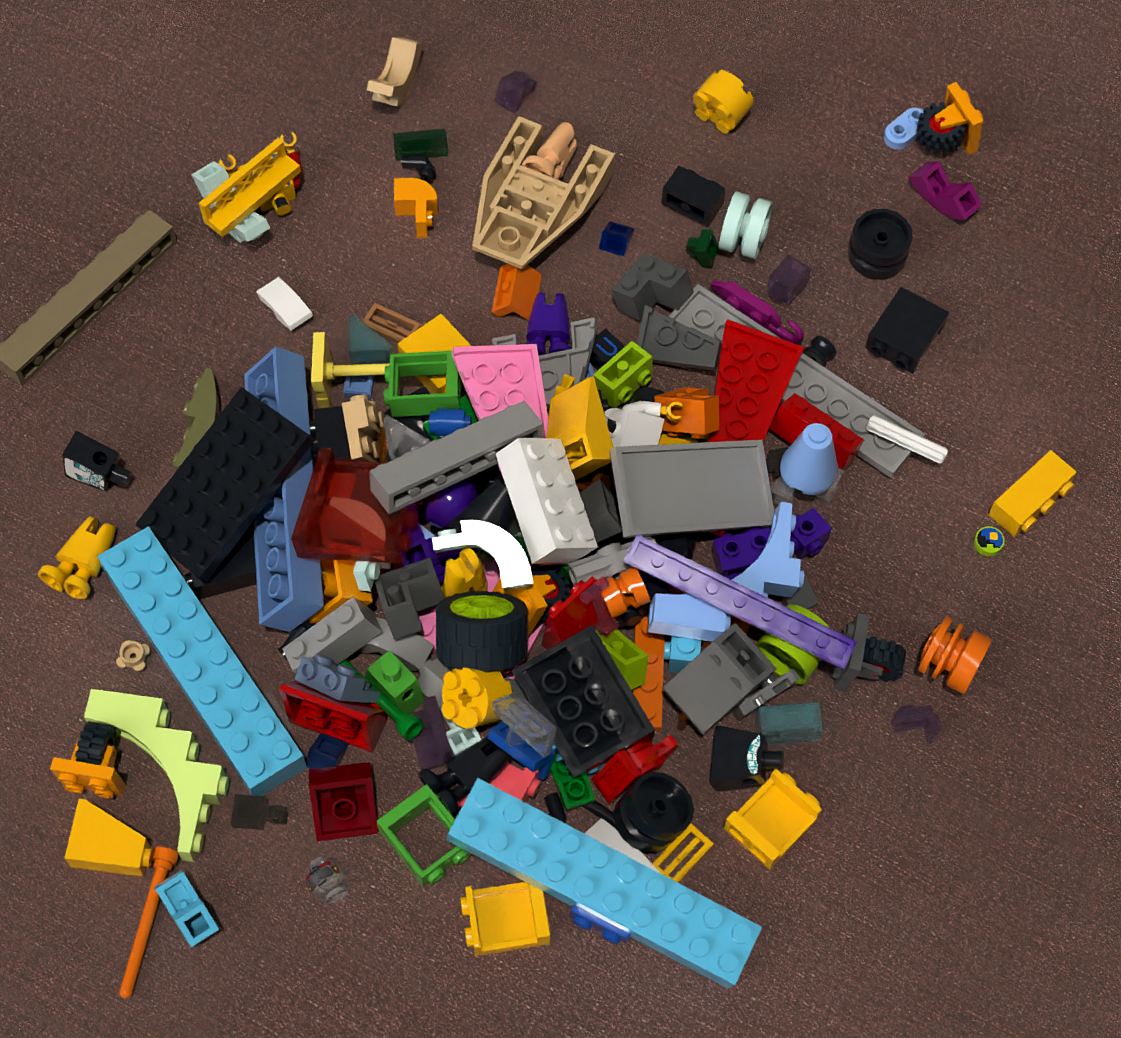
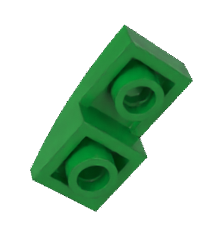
M558 753L555 754L550 772L566 811L596 802L586 772L573 777L570 770L566 768V763L563 759L558 762L556 761Z

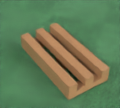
M377 303L373 304L361 322L363 329L395 344L423 326V324ZM377 313V314H379V315H381V316H383V317H386V318H388V319H390V320H392V321H394V322H391V321H389V320L386 321V320H384V319H382V318H380V317H378V316H376V315H374V314ZM396 323L401 324V325H403V326H405V327L411 329L412 331L410 332V331H408V330H406V329H403V328L397 326Z

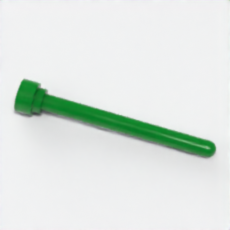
M347 659L339 663L356 669ZM356 669V675L365 678L367 681H369L362 673H360ZM370 682V686H369V687H371V688H373V689H375V690H377V691H380L376 686H374V685ZM380 691L376 704L382 710H385V713L396 722L397 732L407 741L417 737L423 729V722L415 714L403 713Z

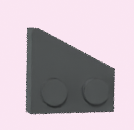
M791 669L780 678H777L776 675L772 676L761 685L762 690L756 694L752 693L732 710V713L738 721L786 691L800 677L794 669Z

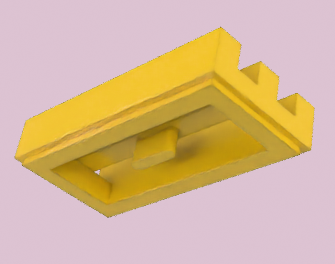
M690 823L652 864L662 875L680 883L708 853L714 843ZM692 833L695 838L663 871L660 868L661 865ZM700 842H702L704 845L698 850V852L684 865V867L673 878H671L669 875L692 852V850Z

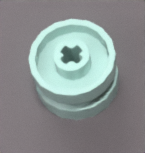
M736 191L731 199L719 240V249L732 253L737 249L741 238H743L741 244L742 256L756 259L767 235L773 201L759 198L754 202L749 213L750 196Z

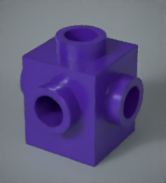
M814 507L801 516L796 514L795 528L791 532L790 541L794 542V552L800 559L808 554L813 556L821 551L825 543L828 542L832 530Z

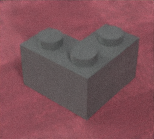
M643 253L611 289L619 312L641 320L643 317L645 305L652 308L657 302L678 311L694 293L687 269Z
M431 558L380 574L379 578L374 580L384 615L394 639L423 630L417 611L434 607L441 600L445 599Z

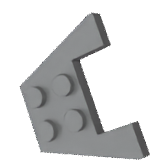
M595 317L571 322L572 349L539 355L547 409H550L551 398L554 397L556 387L558 385L561 386L564 374L575 377L574 385L585 379L598 329V321ZM516 334L492 339L493 345H520Z

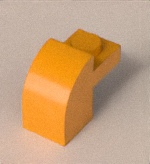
M394 178L395 216L416 215L417 238H427L428 227H433V215H438L435 190L429 183L421 179Z

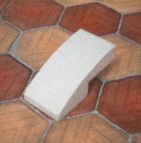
M279 277L256 291L259 299L274 311L277 320L289 330H293L313 316L301 298Z

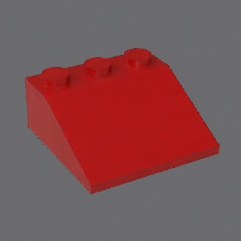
M298 681L281 685L279 690L289 723L319 734H326L362 750L374 752L387 722L385 710H382L376 703L339 701Z

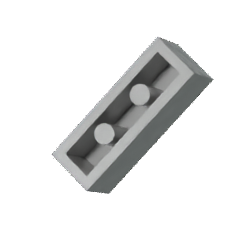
M353 596L282 649L292 671L297 673L302 657L315 658L316 654H322L332 658V664L338 665L383 631L373 611Z

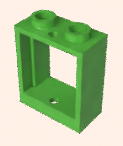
M452 351L390 354V365L385 366V381L389 383V388L384 389L385 406H390L392 417L430 415V411H437L438 408L461 409V377L452 358ZM446 374V393L400 396L401 377Z
M427 784L376 821L378 831L422 887L429 882L431 884L437 883L445 876V870L453 864H456V866L462 864L471 855V853L456 846L423 871L396 837L395 833L428 808L431 809L446 830L450 831L455 819Z

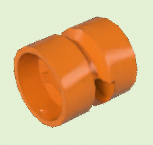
M634 567L620 572L618 579L611 576L597 582L611 618L626 613L629 606L637 608L651 602L638 570Z

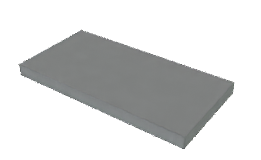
M762 440L622 446L610 449L623 538L636 537L637 534L640 536L771 527L774 506Z

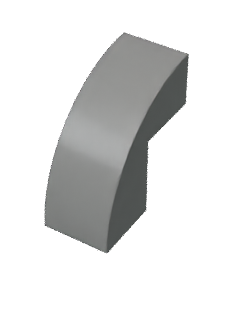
M376 617L383 632L358 650L362 653L380 652L382 655L391 651L409 671L420 670L434 645L415 632L411 635L394 639L387 620Z

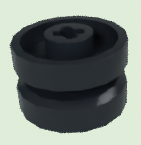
M873 209L863 213L856 220L848 248L849 261L853 268L861 275L872 279H887L897 275L904 268L913 240L912 228L907 219L899 213L888 209Z
M649 772L640 776L615 804L613 817L616 829L623 840L630 846L645 853H658L667 849L693 820L694 806L690 794L677 779L662 772Z

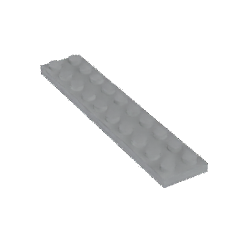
M699 284L693 289L694 293L678 311L674 310L669 315V317L677 322L719 340L721 344L727 319L778 337ZM802 354L781 404L784 403L790 396L796 393L846 428L852 430L864 439L857 456L890 478L896 474L913 451L868 431L866 427L871 416L876 415L919 436H925L923 432L805 354Z

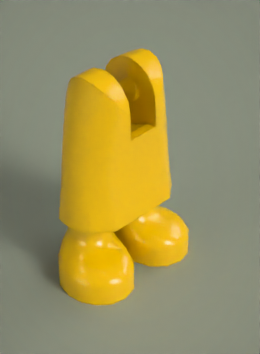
M89 516L57 553L56 559L60 564L57 567L52 565L42 566L37 573L38 577L58 592H62L65 589L66 593L73 598L86 599L90 593V586L87 582L90 577H97L101 569L97 556L110 549L116 527L110 523H104L95 535L98 519ZM73 570H77L75 575H71Z
M465 548L460 551V557L455 561L452 558L446 561L444 583L441 587L444 598L469 591H487L488 580L483 564L472 549Z

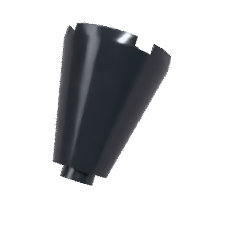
M496 479L444 526L443 530L456 529L457 534L462 533L460 521L479 520L494 524L507 531L515 511L505 481L501 482ZM470 548L475 553H481L480 559L488 563L493 562L494 558L486 551Z

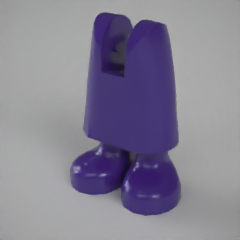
M537 293L526 335L529 342L525 344H537L538 356L546 354L545 344L547 335H550L551 345L549 353L572 349L567 344L570 341V325L567 303L563 293H556L554 305L546 304L545 293Z

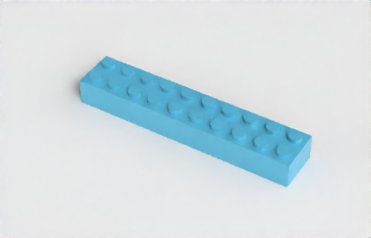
M149 526L98 555L97 558L104 573L254 801L306 769L307 766L303 754Z
M477 778L446 838L448 842L572 907L573 905L630 933V937L726 988L736 985L762 929L758 924Z

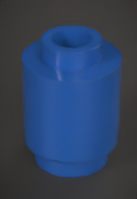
M438 408L437 411H430L429 432L430 434H437V437H445L457 429L465 428L472 424V416L466 415V409Z

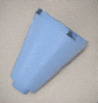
M819 423L808 425L783 454L780 473L784 482L790 488L801 490L803 494L816 495L828 490L835 481L838 474V463L832 433L825 425Z

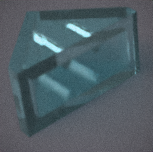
M352 314L349 317V354L351 365L390 363V354H394L393 346Z

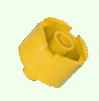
M720 70L718 73L714 71L693 95V101L697 107L695 114L702 121L709 119L716 124L720 132L728 134L752 108L754 98L750 91L747 94L742 89L745 84L735 75L725 70Z
M463 667V670L455 668L445 673L442 687V713L445 718L451 719L458 726L468 729L500 720L504 714L508 713L512 704V687L509 680H504L501 674L504 671L483 672Z

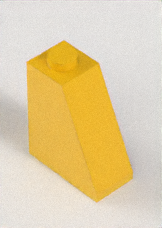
M79 798L65 854V860L71 868L144 877L146 867L150 868L153 861L151 859L154 852L146 837L86 799Z

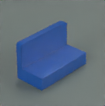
M511 718L490 729L488 735L490 741L532 772L539 769V778L541 780L548 777L555 755L554 749Z

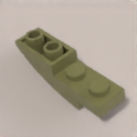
M205 368L202 377L199 376L194 386L195 393L192 399L188 400L185 404L183 414L186 417L188 427L183 437L184 444L180 451H176L172 464L175 471H177L220 415L219 395L210 368Z

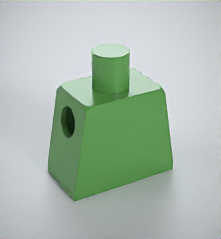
M391 651L386 652L367 668L365 677L403 713L411 714L425 702L417 678ZM405 693L410 694L407 698L402 699Z

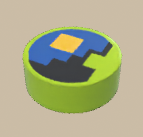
M983 527L974 538V547L983 556H995L1003 548L1004 536L995 527Z

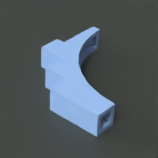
M780 502L773 514L770 535L763 552L742 574L733 578L732 581L767 598L768 594L792 598L797 589L802 588L804 571L800 570L801 559L792 558L794 542L790 541L791 532L794 531L796 515L792 514V503ZM656 593L650 603L647 632L713 642L730 628V616L732 615L689 594Z

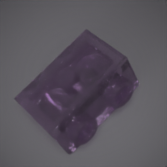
M435 696L423 698V710L409 713L415 714L423 722L422 731L417 737L412 739L421 770L444 766L443 762L451 758V749Z

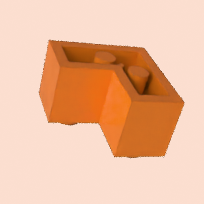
M681 387L654 396L655 402L662 403V406H668L673 402L683 404L682 408L671 407V413L674 416H682L680 419L671 421L666 415L660 416L665 419L662 431H666V435L680 436L684 433H691L692 438H707L709 433L719 430V396L708 395V389Z

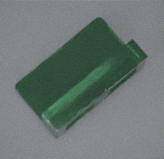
M445 129L393 133L395 161H400L403 155H423L427 158L448 156Z

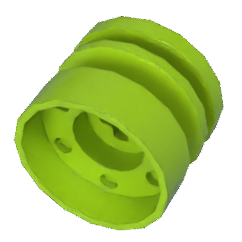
M792 604L785 606L830 628L820 617L806 608ZM766 632L756 643L758 649L777 668L774 673L781 677L791 669L796 671L800 679L795 684L806 683L818 668V661H821V659Z

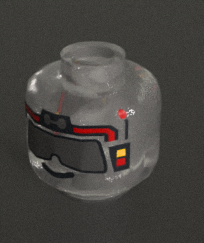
M320 856L309 864L310 869L305 874V883L316 901L333 905L342 901L349 894L348 889L351 886V878L338 858Z

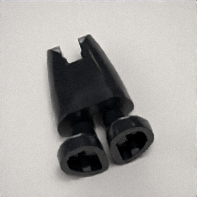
M487 736L444 761L443 764L447 769L444 773L435 774L430 769H423L417 774L423 785L427 784L449 813L454 816L459 811L461 801L469 795L477 778L491 783L509 764L512 756L503 749H498L499 746L490 741ZM455 783H458L457 786H455L453 789H450V790H449V788H450L452 785H454Z

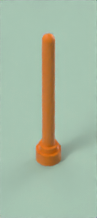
M156 846L151 860L154 861L153 867L155 871L119 991L120 996L124 999L131 997L160 900L154 887L166 879L167 872L171 871L172 866L177 864L179 853L170 848Z

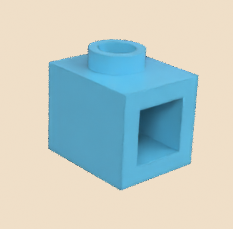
M671 636L670 642L664 643L663 659L669 660L668 673L678 674L687 666V663L689 664L701 653V640Z

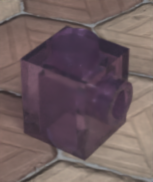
M788 255L769 276L767 291L775 299L782 300L790 305L808 284L811 268Z

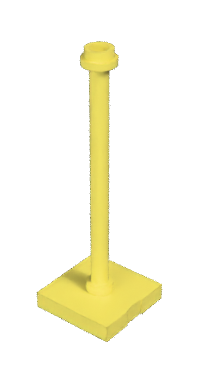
M325 332L313 333L311 383L319 408L331 407L332 380L335 379V376L385 375V366L390 365V363L335 365L331 357Z

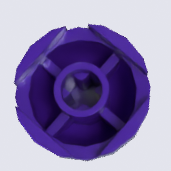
M466 478L436 492L435 501H428L426 510L427 523L443 529L454 516L478 496L476 486L471 480Z

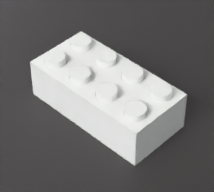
M517 438L496 453L532 564L575 562L598 548L561 439Z

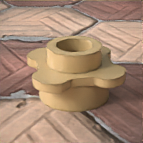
M136 641L123 642L119 652L120 657L116 660L117 666L122 669L125 667L134 668L136 672L144 670L146 666L144 663L145 658L150 653L149 646L147 644L141 645ZM136 654V657L131 658V655Z

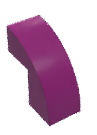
M939 161L924 163L908 177L918 193L932 207L951 218L965 220L982 206L972 183L951 184Z

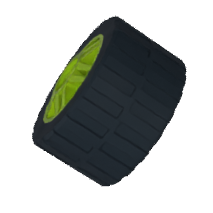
M469 591L446 597L436 606V656L442 663L458 670H463V667L483 672L502 671L515 667L517 664L519 665L527 657V605L517 597L500 592Z

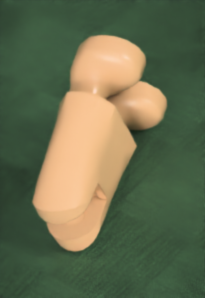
M567 122L558 125L544 145L538 150L537 156L526 157L522 166L560 180L578 146L576 139L573 138L575 133L572 125Z

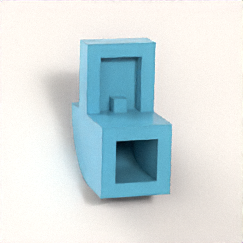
M182 870L154 887L191 947L219 930Z

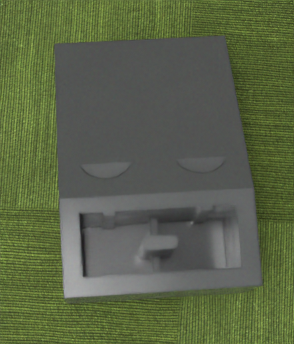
M735 623L706 647L662 689L703 735L764 684L777 668Z

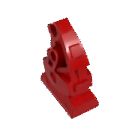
M669 735L655 746L651 741L640 742L627 751L620 750L600 769L592 780L605 800L610 804L625 789L631 788L640 776L654 772L665 763L664 760L679 745L674 737Z

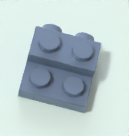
M316 654L315 658H301L294 680L339 701L377 703L380 691L369 687L370 682L356 675V669L343 664L334 665L332 664V658L322 654Z

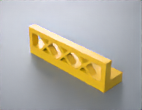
M279 137L199 202L205 224L224 237L301 172L300 165L287 156L284 141ZM216 202L215 206L210 209L209 207Z

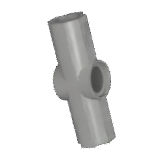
M644 536V538L656 543L655 539L651 536ZM633 541L623 545L620 543L607 545L592 556L569 563L567 568L573 586L581 580L586 582L592 576L597 582L611 576L618 579L620 572L632 568V566L623 561Z

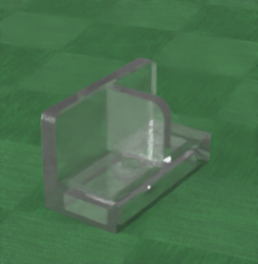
M517 692L493 701L492 712L509 726L506 744L509 747L527 742L542 757L550 754L557 730L555 725Z

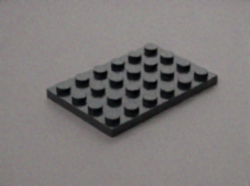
M241 387L135 525L141 530L149 526L164 549L199 578L207 582L315 439Z

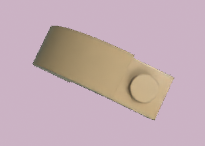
M392 37L388 58L382 74L378 79H372L368 82L367 90L373 92L372 100L393 106H399L403 102L414 80L423 43L402 37Z

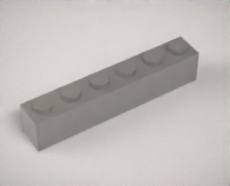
M525 401L508 406L498 413L484 417L465 428L457 429L443 438L433 440L427 445L412 452H407L388 463L378 465L370 470V490L387 513L391 514L498 464L496 453L517 438H543L544 423Z

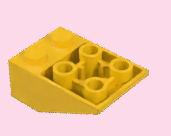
M594 376L551 398L546 438L561 439L575 480L612 462L610 449L614 447Z

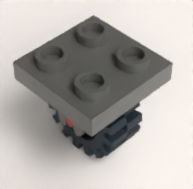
M858 613L851 623L847 622L844 633H841L857 641L844 670L834 665L832 666L831 677L835 678L833 689L845 692L857 676L865 679H874L873 681L882 679L884 682H888L889 679L892 681L897 680V678L900 679L903 675L906 650L903 649L902 645H896L895 641L887 642L886 638L879 639L868 635L867 630L870 616Z

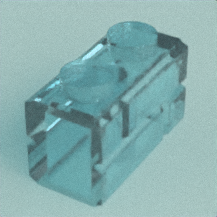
M819 702L760 706L757 709L755 716L756 731L765 736L768 745L802 743V740H805V742L819 741L823 732Z

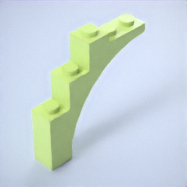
M91 689L84 715L86 722L91 721L114 725L117 736L133 742L144 750L166 772L173 785L179 804L180 835L178 853L182 861L195 862L196 853H201L203 848L204 834H201L203 823H207L209 820L210 804L220 805L221 796L226 795L228 791L229 777H226L223 767L221 765L192 762L198 759L199 743L196 742L193 733L190 731L167 728L170 721V710L167 709L163 698Z

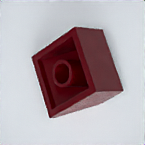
M370 762L309 769V792L317 841L378 833Z

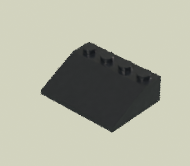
M593 625L512 670L573 777H577L608 762L618 751H627L640 742L644 743L650 740L655 735L654 727Z

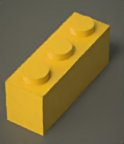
M1050 450L993 503L988 515L1013 537L1022 530L1026 533L1036 523V517L1040 513L1045 515L1056 504L1054 500L1059 495L1065 497L1073 489L1074 484L1072 481L1077 472Z

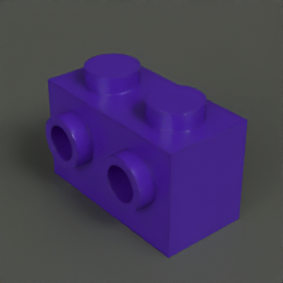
M770 527L764 529L751 528L742 534H724L723 537L719 536L717 539H714L711 554L717 573L730 580L742 574L763 552L770 535Z

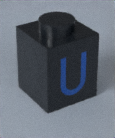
M605 328L595 336L589 360L591 365L596 370H599L620 352L625 345Z

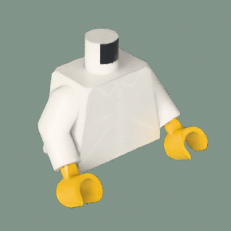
M638 401L624 405L620 411H612L609 417L605 416L613 447L658 445L665 420L660 416L666 415L671 421L680 419L682 416H674L671 413V407L682 408L683 404L673 402L668 406H662V403Z

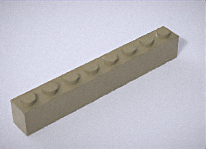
M148 210L143 216H139L133 225L124 233L119 234L107 249L98 253L85 269H81L72 281L65 287L60 288L48 303L40 306L26 323L21 324L16 329L13 335L0 343V370L23 386L177 242L173 226L151 210Z

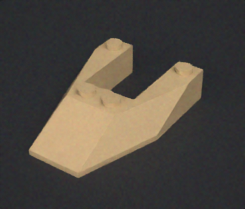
M518 116L483 176L472 248L475 251L523 269L578 221L604 192L614 174L615 153L591 144L569 184L522 166L526 157L536 156L541 148L543 125Z

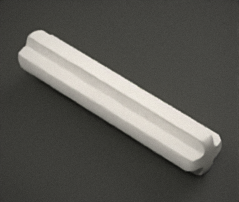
M872 415L867 423L866 429L937 463H942L946 458L947 448L881 417Z

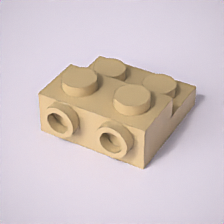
M356 395L351 397L349 402L342 403L351 459L366 469H372L378 466L377 458L381 457L378 442L374 441V439L385 437L383 428L387 427L384 412L376 407L375 401H368L367 395Z

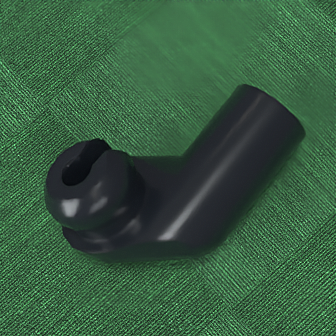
M402 156L401 165L403 168L417 169L419 176H421L420 179L427 183L435 179L436 169L426 156Z
M551 793L545 796L544 801L549 812L548 815L565 823L567 816L558 793Z

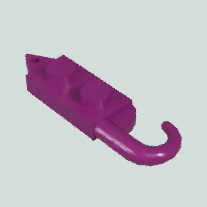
M714 280L710 284L723 298V301L783 340L794 344L802 342L804 333L797 323L792 320L788 322L795 331V333L791 332L781 325V319L775 312V308L733 281L727 283Z

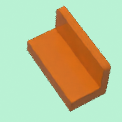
M510 264L501 266L491 313L497 317H502L516 312L529 321L536 295L539 293L542 275L528 264L523 269Z

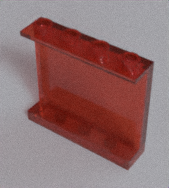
M320 448L291 537L297 557L403 564L406 551L409 552L411 548L412 528H416L418 523V506L423 504L424 498L388 514L370 490V470L385 463L336 461L332 448Z

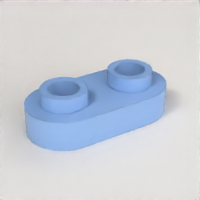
M910 108L891 122L885 129V144L892 149H903L917 138L918 120L920 114L923 113V109Z

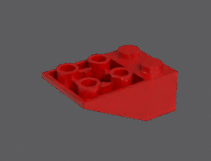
M593 576L586 582L583 580L579 581L570 590L571 596L566 601L559 600L549 609L548 613L550 615L545 621L547 625L543 630L544 636L541 643L547 650L593 625L595 630L610 625V616L597 581Z

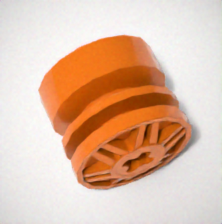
M946 616L929 637L921 653L918 671L925 674L930 664L933 663L937 667L931 678L936 680L944 670L950 672L946 686L964 695L993 639L975 630L967 640L961 638L964 624L960 623L954 634H952L948 630L953 619Z

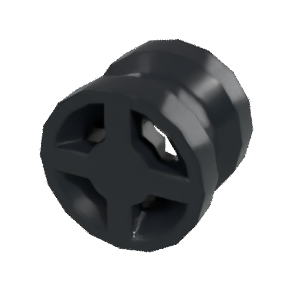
M822 336L814 337L810 343L811 346L803 350V354L823 367H826L827 360L833 359L836 355L834 345Z

